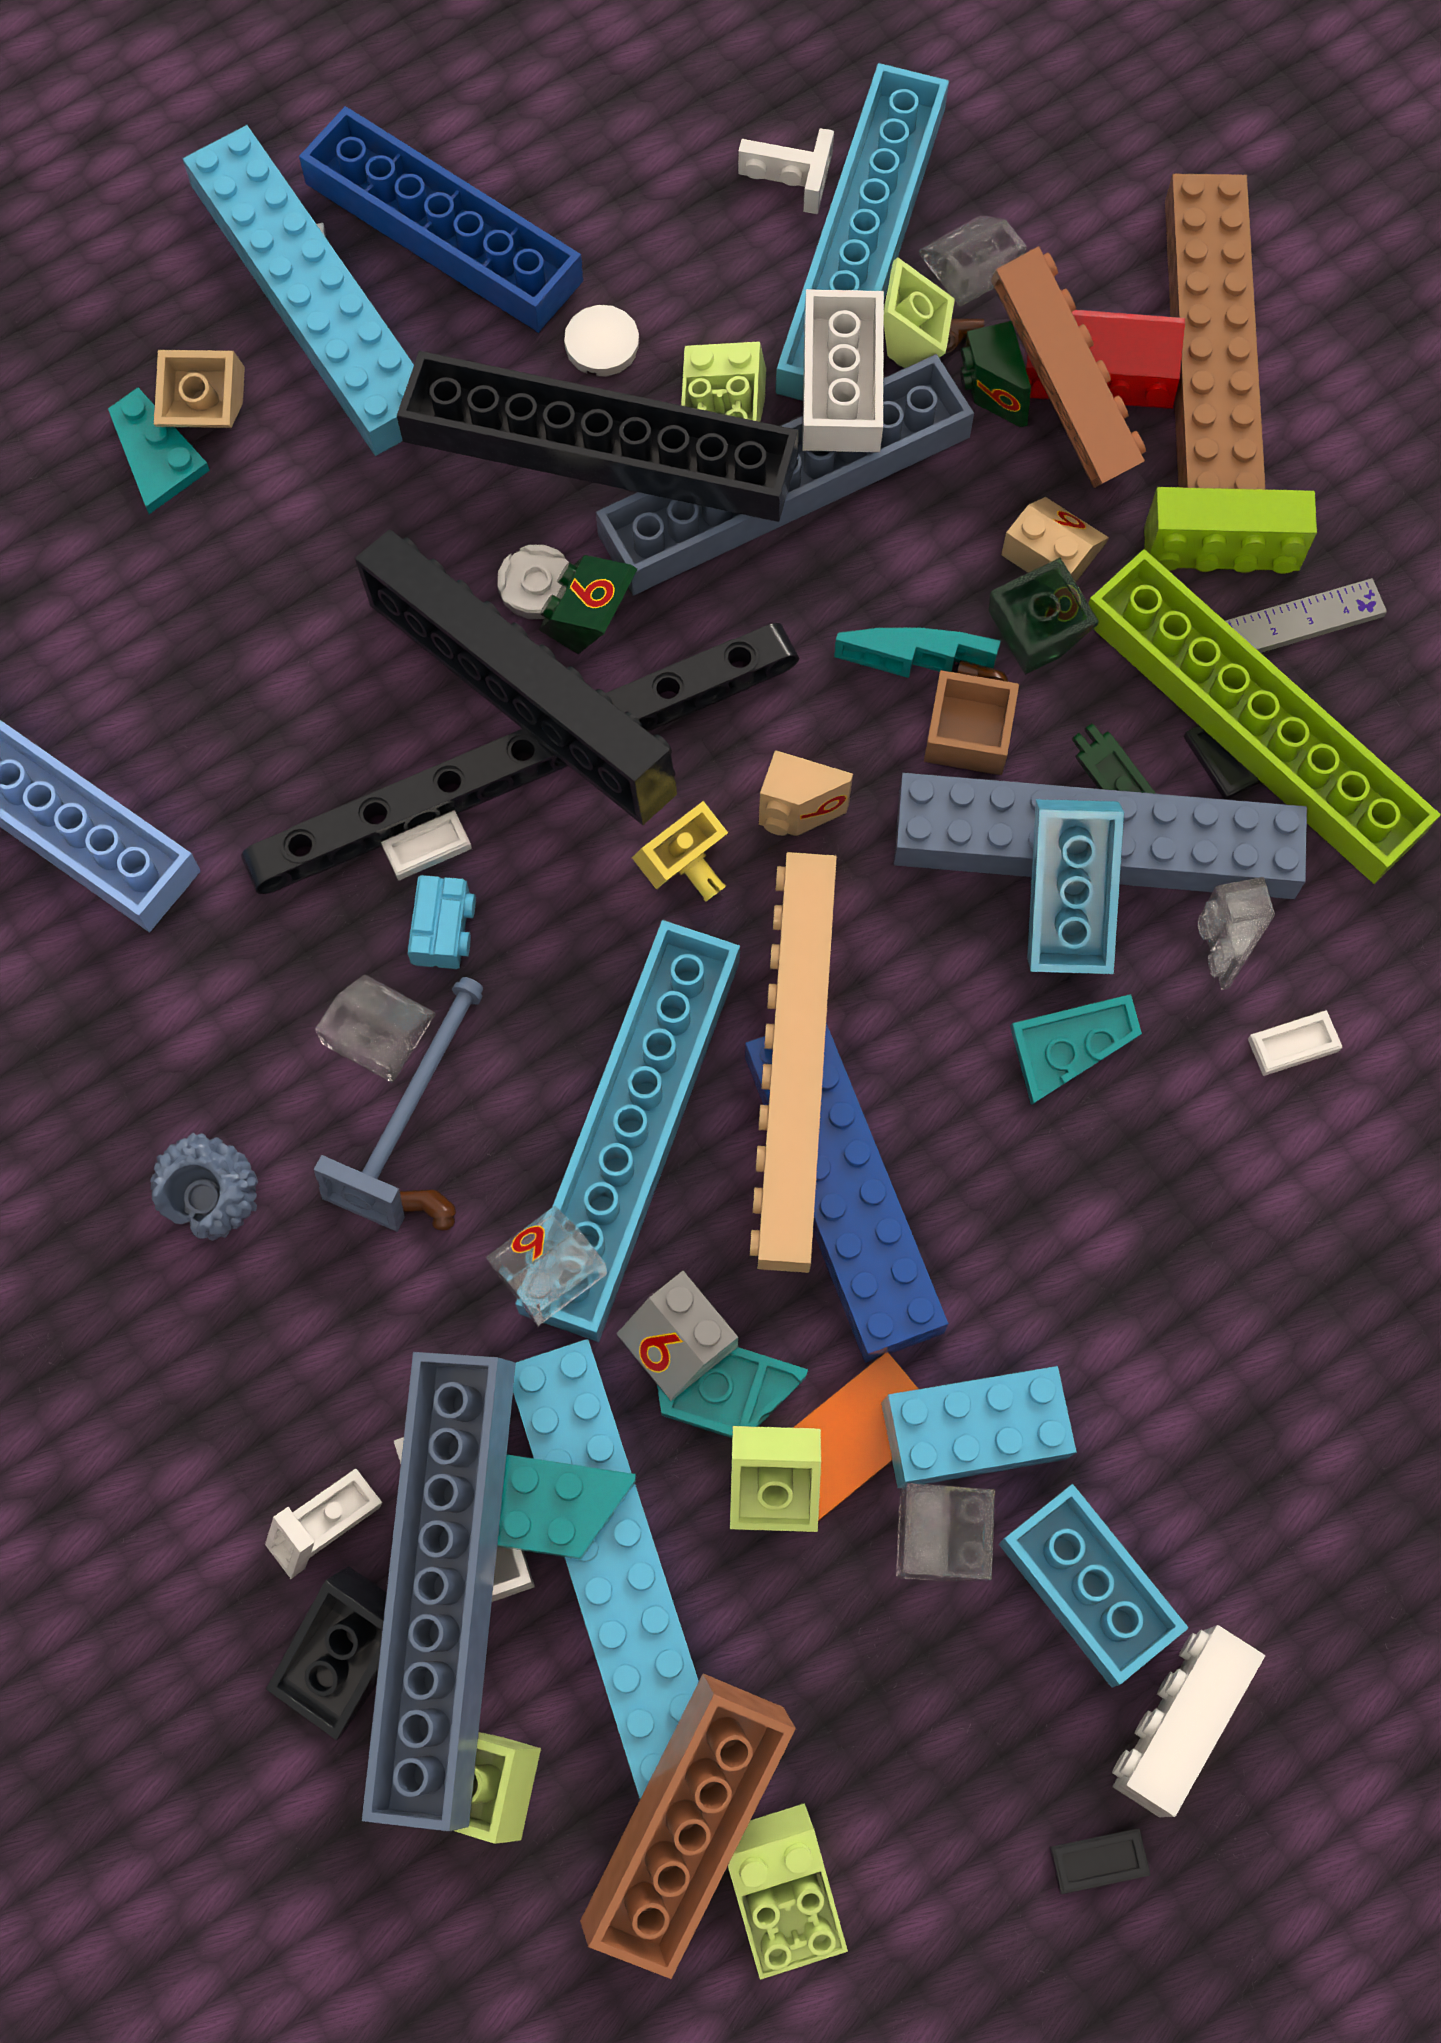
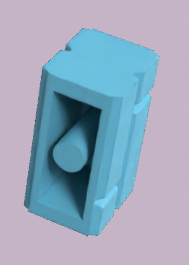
M418 876L407 952L411 964L458 969L460 968L461 956L469 955L471 935L470 932H465L466 918L474 917L476 896L475 894H470L467 881L464 879Z

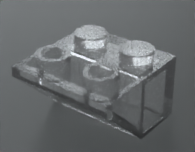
M980 215L920 248L919 255L958 305L962 307L992 290L994 286L991 279L995 270L1025 254L1027 246L1006 219Z
M1264 877L1215 886L1201 916L1198 917L1200 936L1203 940H1208L1211 951L1208 955L1209 969L1214 978L1218 977L1221 990L1230 988L1275 916Z
M364 974L335 997L315 1031L322 1045L393 1083L434 1018L435 1012Z
M906 1483L900 1489L896 1578L932 1581L992 1580L995 1490Z

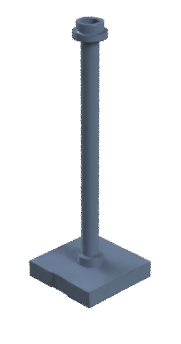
M462 977L460 982L454 984L452 991L456 998L363 1171L360 1172L321 1155L314 1168L316 1180L319 1182V1190L323 1200L396 1232L399 1230L405 1218L399 1188L378 1180V1177L471 1004H479L483 997L481 994L483 991L482 985L468 977Z

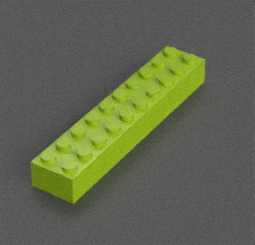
M1145 549L1090 598L1083 620L1286 805L1307 806V824L1373 884L1408 852L1441 816L1437 810Z

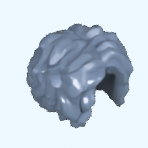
M192 1133L187 1139L183 1138L178 1140L176 1144H170L163 1155L157 1156V1163L154 1166L155 1173L150 1180L152 1201L155 1204V1210L174 1223L184 1224L190 1222V1229L198 1239L208 1237L209 1240L213 1241L219 1237L226 1238L231 1229H237L244 1224L243 1219L248 1218L251 1211H256L257 1205L254 1200L257 1197L255 1187L258 1184V1179L255 1172L251 1170V1164L246 1156L239 1153L234 1146H227L222 1143L223 1140L217 1137L210 1140L202 1133L198 1135Z

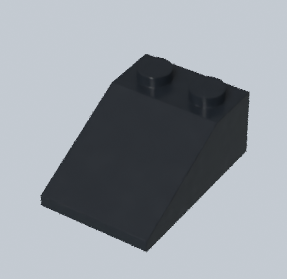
M349 1566L325 1580L266 1690L335 1740H338L343 1735L377 1685L387 1595L384 1590Z

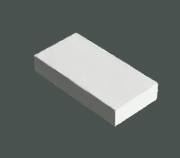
M455 810L381 842L398 881L472 849Z
M1327 1010L1251 1034L1248 1038L1263 1076L1337 1053L1343 1048Z

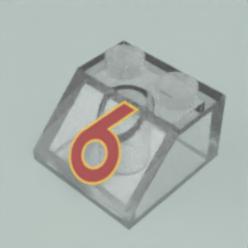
M556 1206L552 1207L486 1256L487 1261L537 1326L607 1275L603 1259L582 1232Z

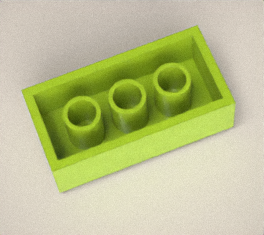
M1157 487L1144 525L1145 550L1168 571L1177 568H1196L1202 572H1209L1215 569H1234L1241 573L1254 570H1273L1280 574L1299 571L1317 534L1315 491Z

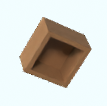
M940 670L924 762L1002 775L1008 754L1019 684Z

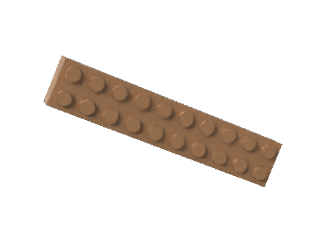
M1172 174L1165 199L1170 317L1185 318L1180 378L1174 401L1178 487L1265 490L1247 175Z

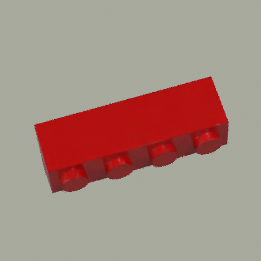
M1075 310L1072 312L1078 326L1084 324L1091 335L1094 346L1089 349L1095 361L1102 360L1110 374L1111 381L1107 385L1113 397L1119 395L1124 404L1129 406L1173 409L1180 378L1185 318ZM1025 351L1023 361L1031 385L1030 398L1049 399Z

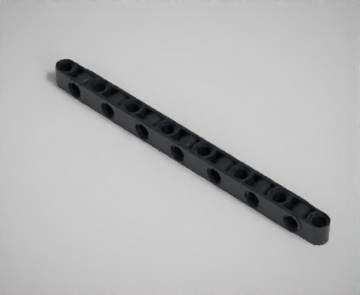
M772 623L611 690L606 694L610 697L614 706L623 713L626 711L632 713L640 721L642 727L649 732L790 670L798 663L799 656L782 624ZM736 661H744L748 665L743 668H736L731 664ZM666 691H672L676 693L677 696H675L674 698L666 699L661 697L660 694ZM520 729L259 841L246 848L241 854V859L255 891L258 894L272 893L382 847V841L453 810H455L456 814L568 767V765L524 729ZM524 752L533 755L532 758L526 761L515 759L517 755ZM448 784L460 785L454 792L442 791ZM375 815L386 816L385 820L380 824L368 823ZM307 846L312 848L305 856L299 857L294 855L300 847Z

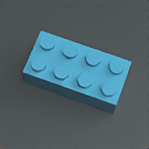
M1036 799L1027 955L1031 972L1114 974L1124 811L1119 802Z
M1058 1366L888 1394L881 1402L897 1488L1061 1461L1077 1453Z
M1073 1484L999 1543V1546L1112 1688L1122 1684L1189 1628Z

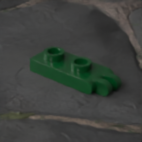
M1091 723L1085 728V732L1092 740L1090 745L1080 733L1072 738L1074 744L1080 750L1075 755L1077 761L1098 789L1156 794L1111 733L1107 731L1102 735L1096 726Z

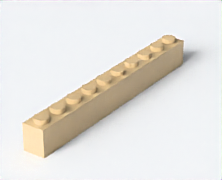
M787 852L786 867L777 866L776 891H783L784 896L783 905L774 906L773 930H781L780 945L772 944L770 969L778 970L777 984H769L767 1009L776 1010L775 1024L766 1023L764 1049H773L772 1064H763L762 1089L770 1090L769 1105H760L759 1130L767 1131L766 1146H757L756 1172H764L763 1188L754 1187L753 1213L761 1214L760 1230H751L750 1256H758L757 1269L809 1273L837 858L834 855Z

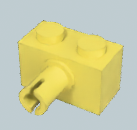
M702 801L642 847L632 859L655 889H658L678 872L680 875L685 873L703 896L704 901L707 902L725 888L726 885L722 883L704 860L706 856L704 852L720 841L728 832L706 803Z

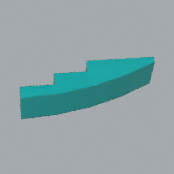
M872 628L839 632L836 637L834 657L909 678L913 665L938 672L940 670L952 672L954 662L960 663V660L994 668L1000 640L963 632L928 628Z

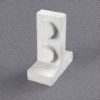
M819 129L814 152L742 139L739 147L738 174L746 175L753 179L783 182L790 186H804L803 212L818 214L833 154L834 131Z
M354 1469L294 1512L287 1507L275 1515L265 1545L290 1579H292L306 1568L310 1557L381 1507L382 1501L358 1470Z

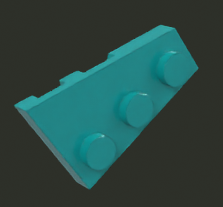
M139 387L108 408L149 514L210 471L207 462L175 427H156L154 425L155 405Z
M1131 994L1015 1022L1010 1025L1031 1105L1142 1034Z

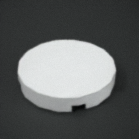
M595 305L581 310L572 317L565 330V350L569 360L578 370L585 373L589 371L596 373L597 376L607 377L622 372L632 364L639 348V332L635 321L625 311L614 306Z
M527 545L521 547L520 551L512 556L511 554L507 556L498 571V591L504 605L514 614L524 618L544 619L545 617L540 615L544 604L552 594L557 596L562 586L557 583V580L564 567L569 563L565 556L559 550L546 545Z

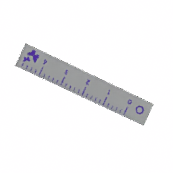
M1371 578L1229 619L1225 622L1262 653L1382 618L1387 611L1374 580Z

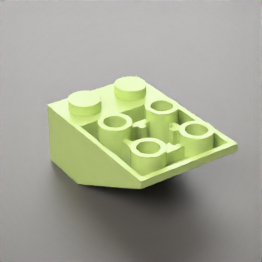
M760 342L685 346L681 405L760 422L765 402L766 366Z
M805 1803L750 1820L728 1864V1869L760 1980L848 1952L816 1834Z

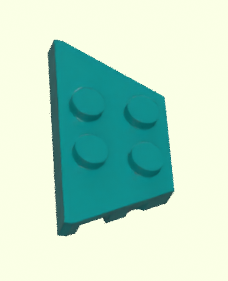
M737 1347L672 1401L669 1400L657 1385L661 1415L732 1438L733 1426L759 1427L806 1379L808 1369Z
M506 1455L497 1547L582 1559L594 1542L597 1534L605 1527L614 1514V1510L629 1489L631 1490L634 1486L636 1474Z

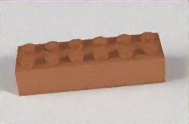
M1038 246L997 268L991 282L1013 323L1018 337L1093 488H1096L1144 462L1142 454L1146 452V448L1138 432L1134 431L1131 433L1124 420L1129 416L1121 397L1119 395L1113 397L1107 385L1111 381V377L1102 360L1096 362L1089 349L1094 346L1093 340L1084 324L1078 326L1072 314L1076 310V306L1069 291L1066 288L1060 290L1054 276L1058 274V269L1053 258L1048 252L1043 255Z
M702 1674L580 1920L589 1948L672 1979L796 1729L784 1707L711 1676Z

